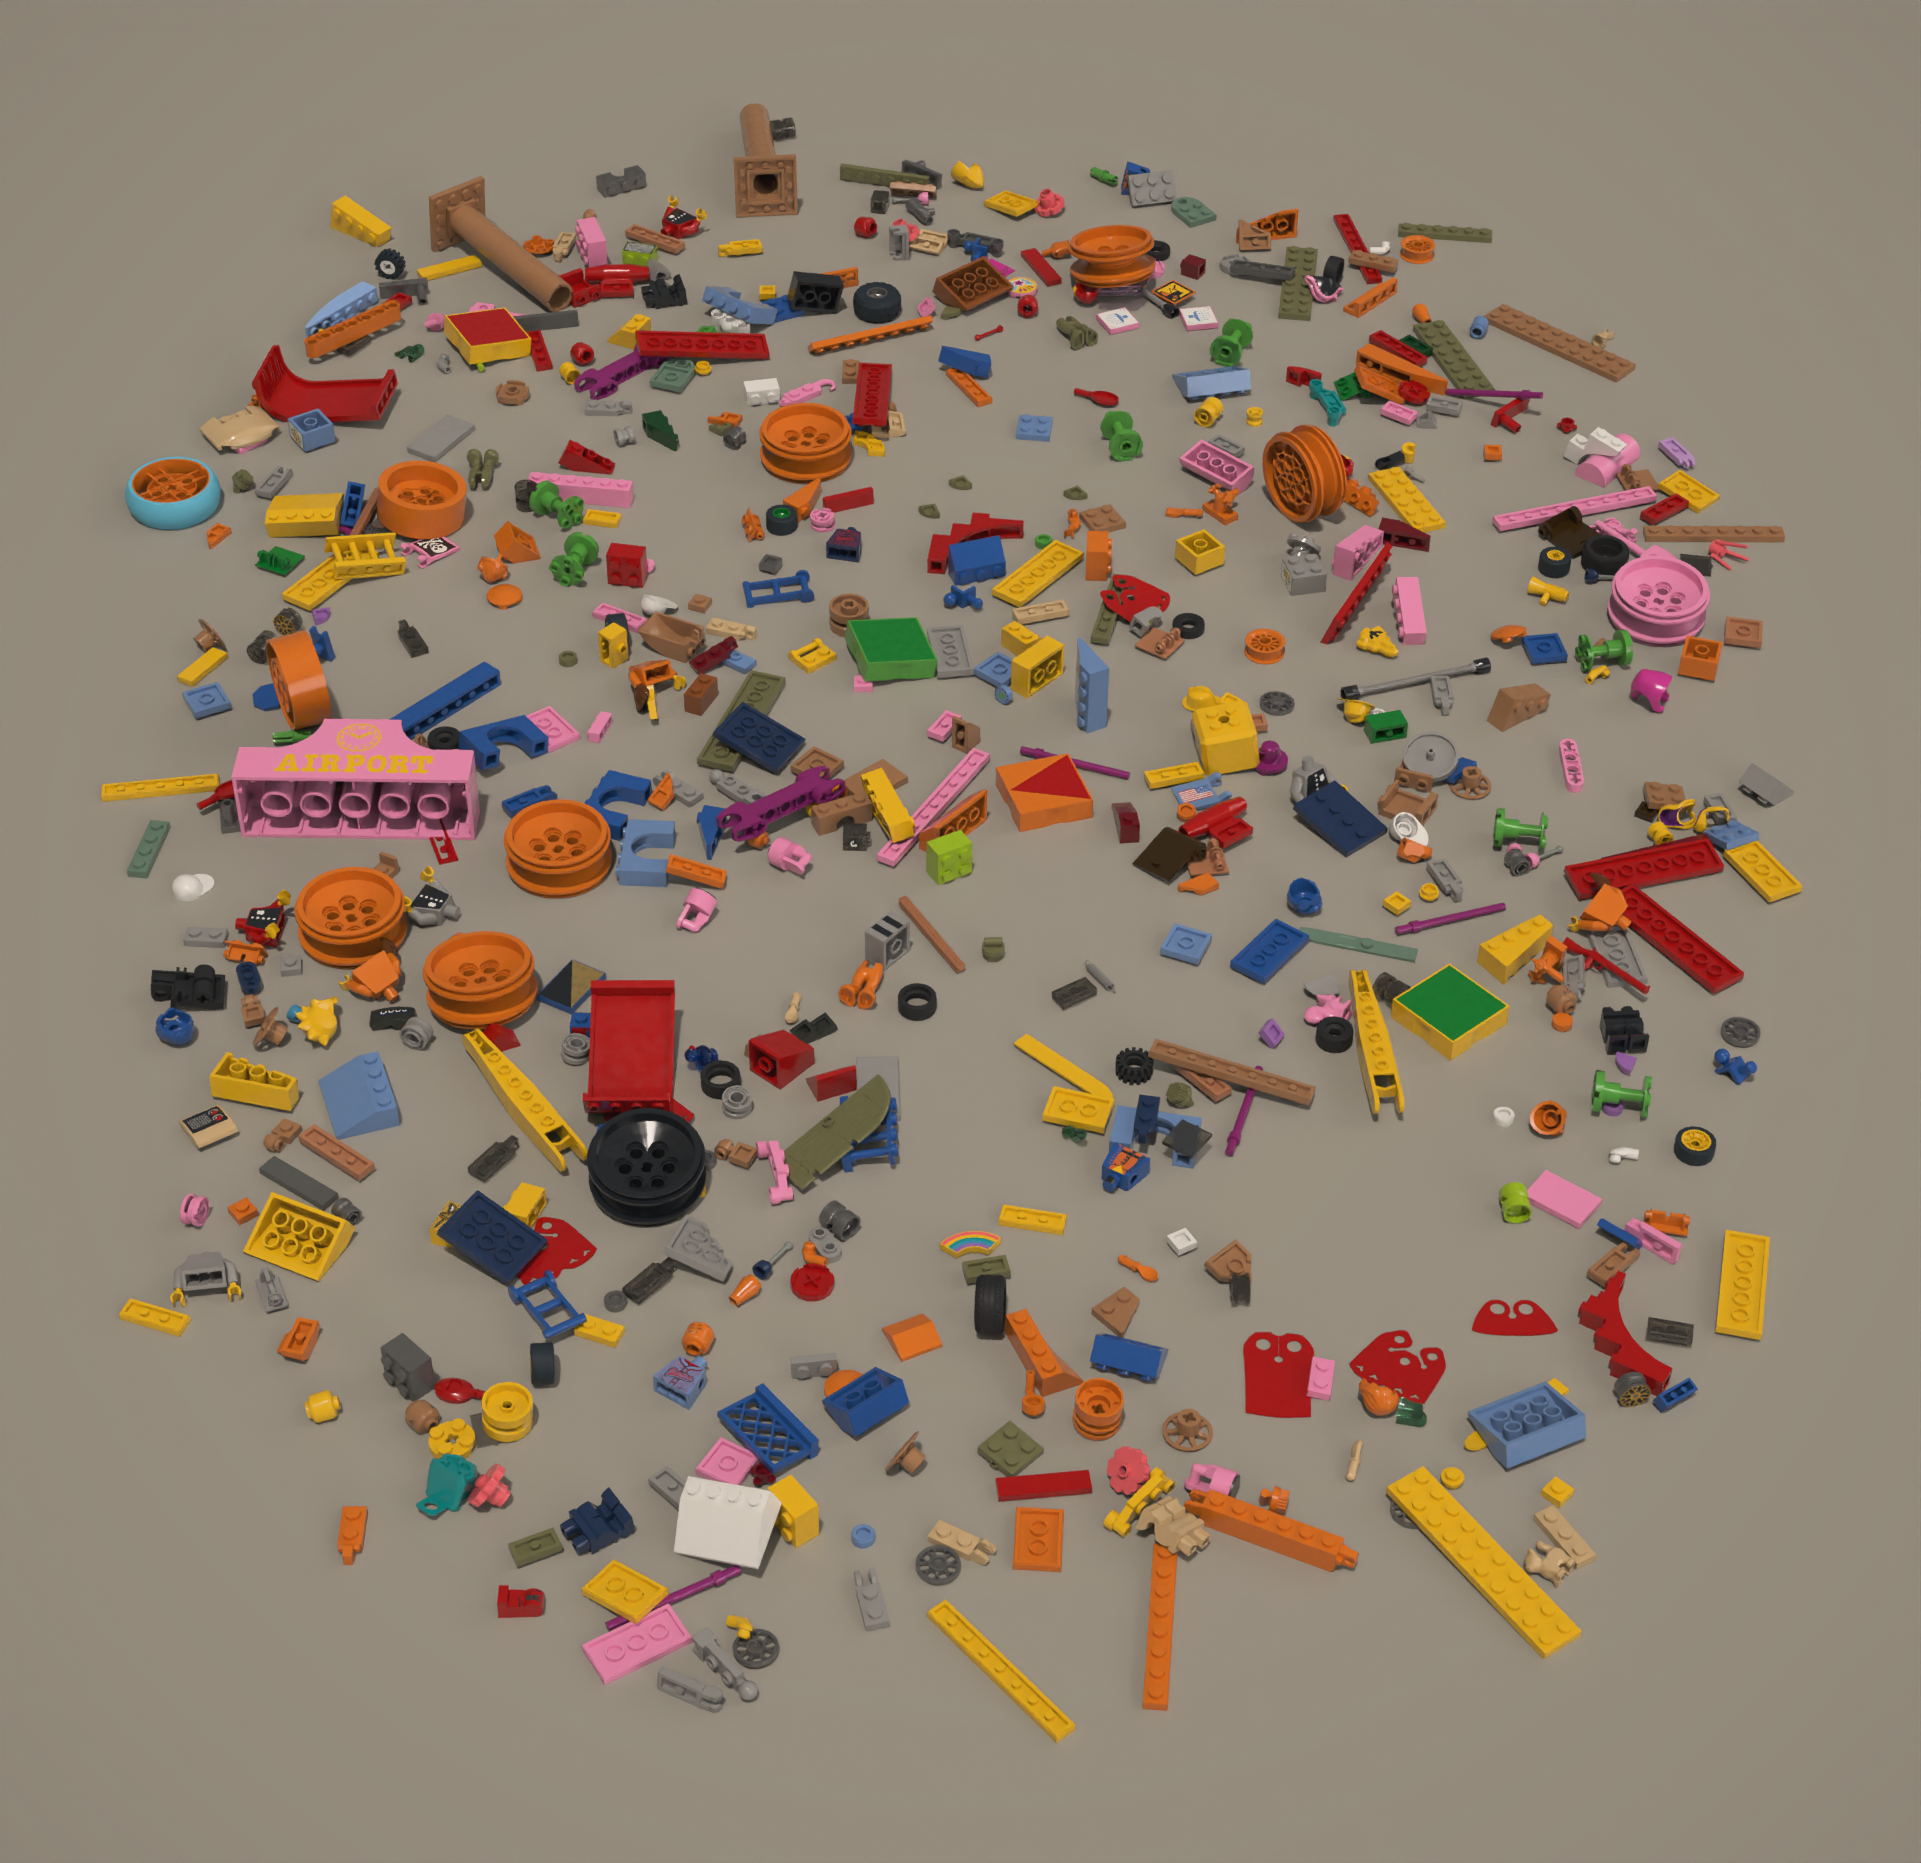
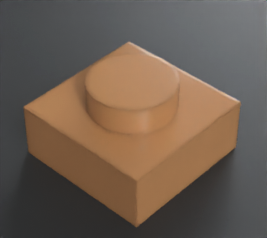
M695 594L688 603V609L705 614L712 605V598Z

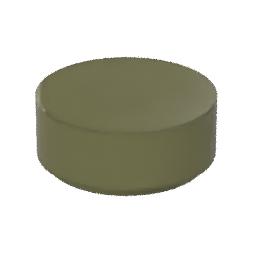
M573 651L560 653L559 664L563 667L576 665L577 654Z

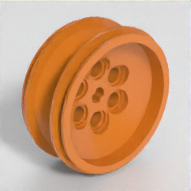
M1107 225L1084 230L1073 236L1068 246L1069 253L1078 258L1071 265L1070 273L1076 282L1090 287H1121L1141 282L1153 274L1156 266L1155 259L1145 254L1153 248L1154 238L1148 230L1132 225Z
M795 403L780 407L768 414L760 427L759 437L762 443L760 449L761 461L770 474L787 482L809 484L817 478H820L821 482L833 479L847 468L851 460L852 449L849 444L852 436L851 426L841 412L826 405Z
M1304 424L1295 427L1291 432L1277 433L1267 442L1262 458L1264 480L1273 502L1284 516L1294 522L1308 523L1315 520L1319 515L1327 516L1333 514L1342 505L1347 491L1345 466L1338 448L1326 432L1319 427Z
M556 799L530 805L512 818L505 831L504 848L507 853V871L512 880L521 889L535 896L568 898L588 892L603 881L612 864V851L609 845L611 840L609 825L596 809L578 801Z
M344 867L325 872L306 884L295 904V918L299 925L298 938L302 948L312 959L328 967L338 969L358 968L382 951L381 937L391 940L398 949L405 938L408 927L407 917L404 912L405 900L400 887L385 873L371 868Z
M479 931L450 938L435 947L425 961L423 979L428 987L426 993L427 1004L440 1021L458 1028L485 1029L490 1023H497L499 1025L509 1023L528 1011L537 995L538 984L533 974L535 967L534 956L522 940L502 932Z

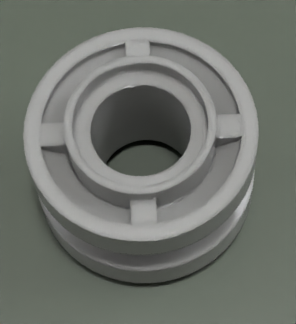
M411 1017L400 1030L399 1035L405 1045L412 1049L421 1050L433 1036V1029L424 1019Z
M580 1033L566 1035L562 1040V1059L572 1065L586 1063L589 1060L590 1039Z
M739 1085L728 1087L722 1095L723 1113L732 1119H742L750 1114L752 1109L751 1092L746 1087Z

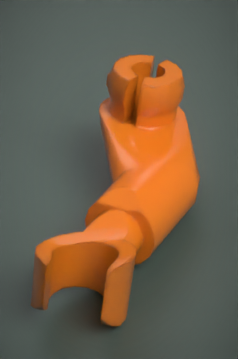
M1073 509L1068 510L1067 517L1070 526L1067 530H1064V538L1066 536L1074 538V533L1081 526L1076 509L1074 511Z

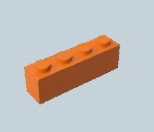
M1027 1309L1005 1315V1334L1026 1371H1035V1386L1042 1397L1081 1385L1084 1382L1044 1340Z

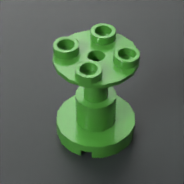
M1230 318L1224 324L1222 335L1214 339L1210 346V355L1215 358L1217 364L1230 367L1240 361L1243 354L1242 348L1247 347L1253 339L1251 324Z
M1109 411L1101 422L1100 430L1103 436L1110 439L1109 450L1111 455L1118 461H1130L1133 459V456H1138L1143 448L1141 437L1136 431L1131 430L1133 420L1130 413Z
M548 480L540 482L536 486L538 489L535 492L532 491L529 504L535 513L546 515L550 511L553 513L558 511V524L564 529L571 528L575 524L582 522L583 499L571 496L563 502L559 496L557 485Z
M574 532L567 537L564 543L566 555L556 556L549 566L550 571H552L554 577L562 586L566 587L580 583L584 577L582 565L592 564L598 557L599 546L597 542L588 534L586 536L582 535V532Z
M1616 630L1613 634V640L1604 641L1602 645L1592 646L1589 637L1585 634L1578 637L1579 643L1578 647H1575V656L1580 659L1582 671L1591 670L1594 657L1604 656L1606 659L1615 658L1620 666L1630 665L1632 662L1633 651H1630L1629 646H1633L1627 630Z
M1496 809L1497 814H1495L1493 837H1495V841H1493L1494 847H1501L1503 838L1518 839V835L1538 837V851L1541 848H1545L1546 837L1543 835V831L1548 827L1547 815H1544V812L1541 813L1539 825L1520 824V820L1506 819L1505 809Z
M1595 1071L1591 1111L1600 1112L1602 1102L1618 1104L1619 1100L1640 1102V1117L1647 1118L1648 1106H1650L1651 1102L1649 1089H1651L1652 1077L1645 1076L1642 1090L1621 1088V1083L1605 1082V1071Z

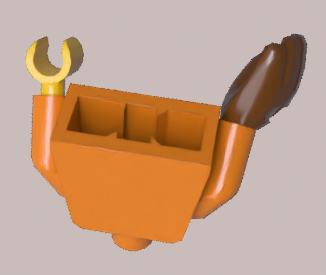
M670 660L647 661L629 667L628 678L635 688L633 696L638 712L644 710V704L647 695H649V690L646 686L671 679L674 680L673 687L676 690H680V687H685L686 679L682 676H677V672L671 667Z
M1591 873L1590 877L1597 883L1600 890L1580 916L1582 920L1579 921L1575 916L1571 917V921L1574 924H1568L1570 931L1577 932L1581 929L1610 932L1614 925L1625 931L1632 921L1622 915L1628 907L1622 891L1611 886L1610 881L1605 876Z
M381 937L382 951L353 970L351 975L353 980L348 975H345L346 981H339L338 983L345 991L351 990L373 999H378L384 994L389 1002H393L399 997L394 987L399 984V977L401 975L400 960L398 959L396 945L391 940Z

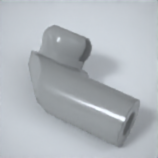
M442 353L436 365L440 370L448 374L451 371V367L448 365L449 355Z

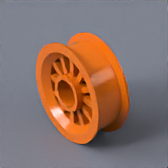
M1411 235L1402 239L1401 246L1403 249L1400 251V257L1403 260L1413 264H1424L1433 260L1434 253L1432 250L1435 248V242L1432 239L1422 235Z
M1264 628L1253 630L1246 635L1244 653L1252 662L1273 664L1283 658L1285 638L1279 632Z

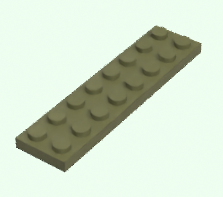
M1297 246L1286 248L1284 266L1294 267L1295 274L1292 280L1282 281L1279 319L1310 321L1313 295L1304 278L1306 275L1315 276L1318 249L1312 247L1300 248Z
M1443 320L1413 325V332L1418 339L1433 347L1431 356L1456 389L1495 390ZM1462 396L1463 399H1469V398L1480 397V396Z
M750 670L716 728L742 702L767 715L786 683L785 677ZM712 733L697 758V764L733 772L743 754L713 737Z

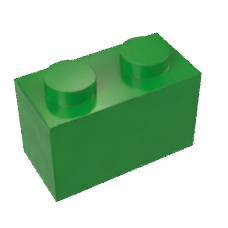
M1401 710L1365 716L1364 732L1371 744L1407 737L1408 722Z

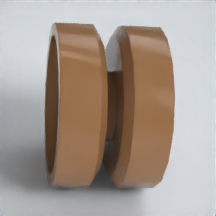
M851 593L834 597L829 604L830 630L840 637H845L848 620L869 619L868 601L860 595Z

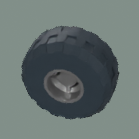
M885 282L866 283L860 286L854 293V312L865 322H889L895 319L901 311V294L895 287Z

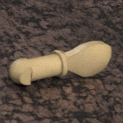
M798 992L792 994L789 1010L785 1015V1021L790 1024L796 1022L799 1018L797 1010L799 1009L798 1005L801 1001V994Z
M1362 1440L1356 1441L1352 1446V1458L1349 1459V1467L1345 1476L1348 1481L1355 1479L1358 1466L1361 1463L1359 1457L1363 1444Z

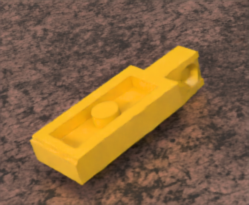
M759 239L730 241L729 244L718 245V254L721 257L763 253V247Z

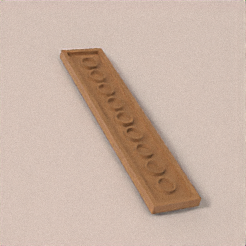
M1502 304L1484 316L1487 318L1489 325L1615 383L1635 370L1636 364L1603 350L1601 347L1592 345L1588 341L1581 340L1508 305Z

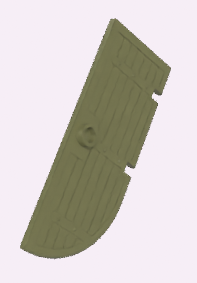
M879 1074L784 1150V1164H788L789 1177L786 1178L800 1190L805 1189L816 1179L813 1176L816 1172L820 1175L851 1151L853 1149L851 1143L855 1141L859 1144L881 1124L889 1109L890 1091L887 1083Z

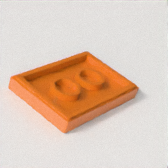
M1359 365L1356 366L1354 371L1361 388L1400 405L1405 402V399L1398 392L1399 385L1396 381Z
M1016 1507L1013 1553L1014 1570L1061 1572L1064 1509Z

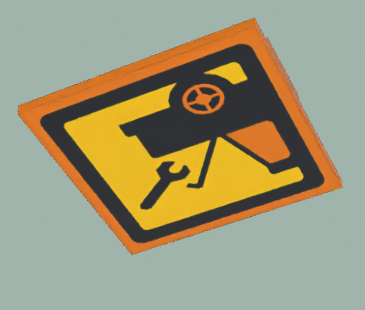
M1171 280L1151 291L1166 303L1171 302L1174 305L1196 294L1195 291L1175 280Z

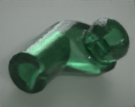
M1071 1125L1062 1128L1063 1138H1070L1074 1143L1081 1142L1087 1136V1132L1084 1129L1078 1130Z

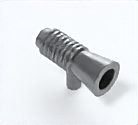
M912 197L906 202V209L914 213L923 224L929 225L933 222L934 208L926 209L921 205L917 197Z

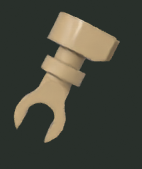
M1606 328L1602 333L1595 334L1592 337V344L1604 348L1607 340L1614 338L1615 331L1608 332L1609 328Z

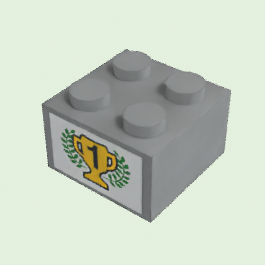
M1317 554L1282 558L1281 577L1291 596L1325 592L1327 573Z

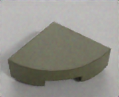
M946 306L941 313V319H949V317L953 316L958 317L961 315V309Z
M714 423L709 426V431L722 437L730 432L733 425L730 423H725V425Z
M964 475L949 480V486L954 489H972V483Z
M1078 485L1063 492V496L1071 500H1085L1088 495Z
M936 504L919 506L918 511L921 515L932 519L940 518V512Z

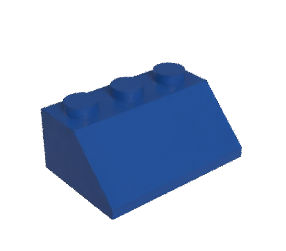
M999 535L948 546V575L955 586L1005 576L1006 561Z
M1100 1333L1095 1336L1090 1362H1094L1097 1368L1108 1370L1110 1366L1118 1368L1117 1373L1130 1375L1131 1372L1139 1374V1378L1152 1381L1153 1378L1160 1376L1169 1349Z
M874 1367L823 1399L822 1403L839 1427L856 1437L865 1433L873 1425L881 1423L892 1413L900 1411L903 1406L909 1403L901 1378Z

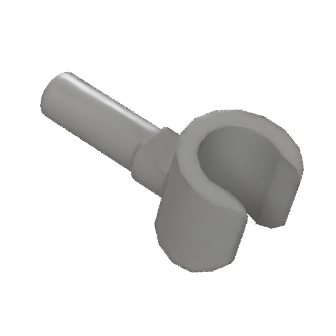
M1407 465L1405 467L1404 473L1409 479L1412 477L1422 483L1425 482L1424 478L1413 473L1414 469L1412 466Z

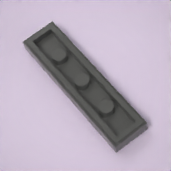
M1234 259L1230 266V273L1292 280L1295 268Z
M577 310L513 316L525 332L579 327Z
M273 1156L259 1168L260 1174L323 1211L339 1198L336 1191L276 1156Z

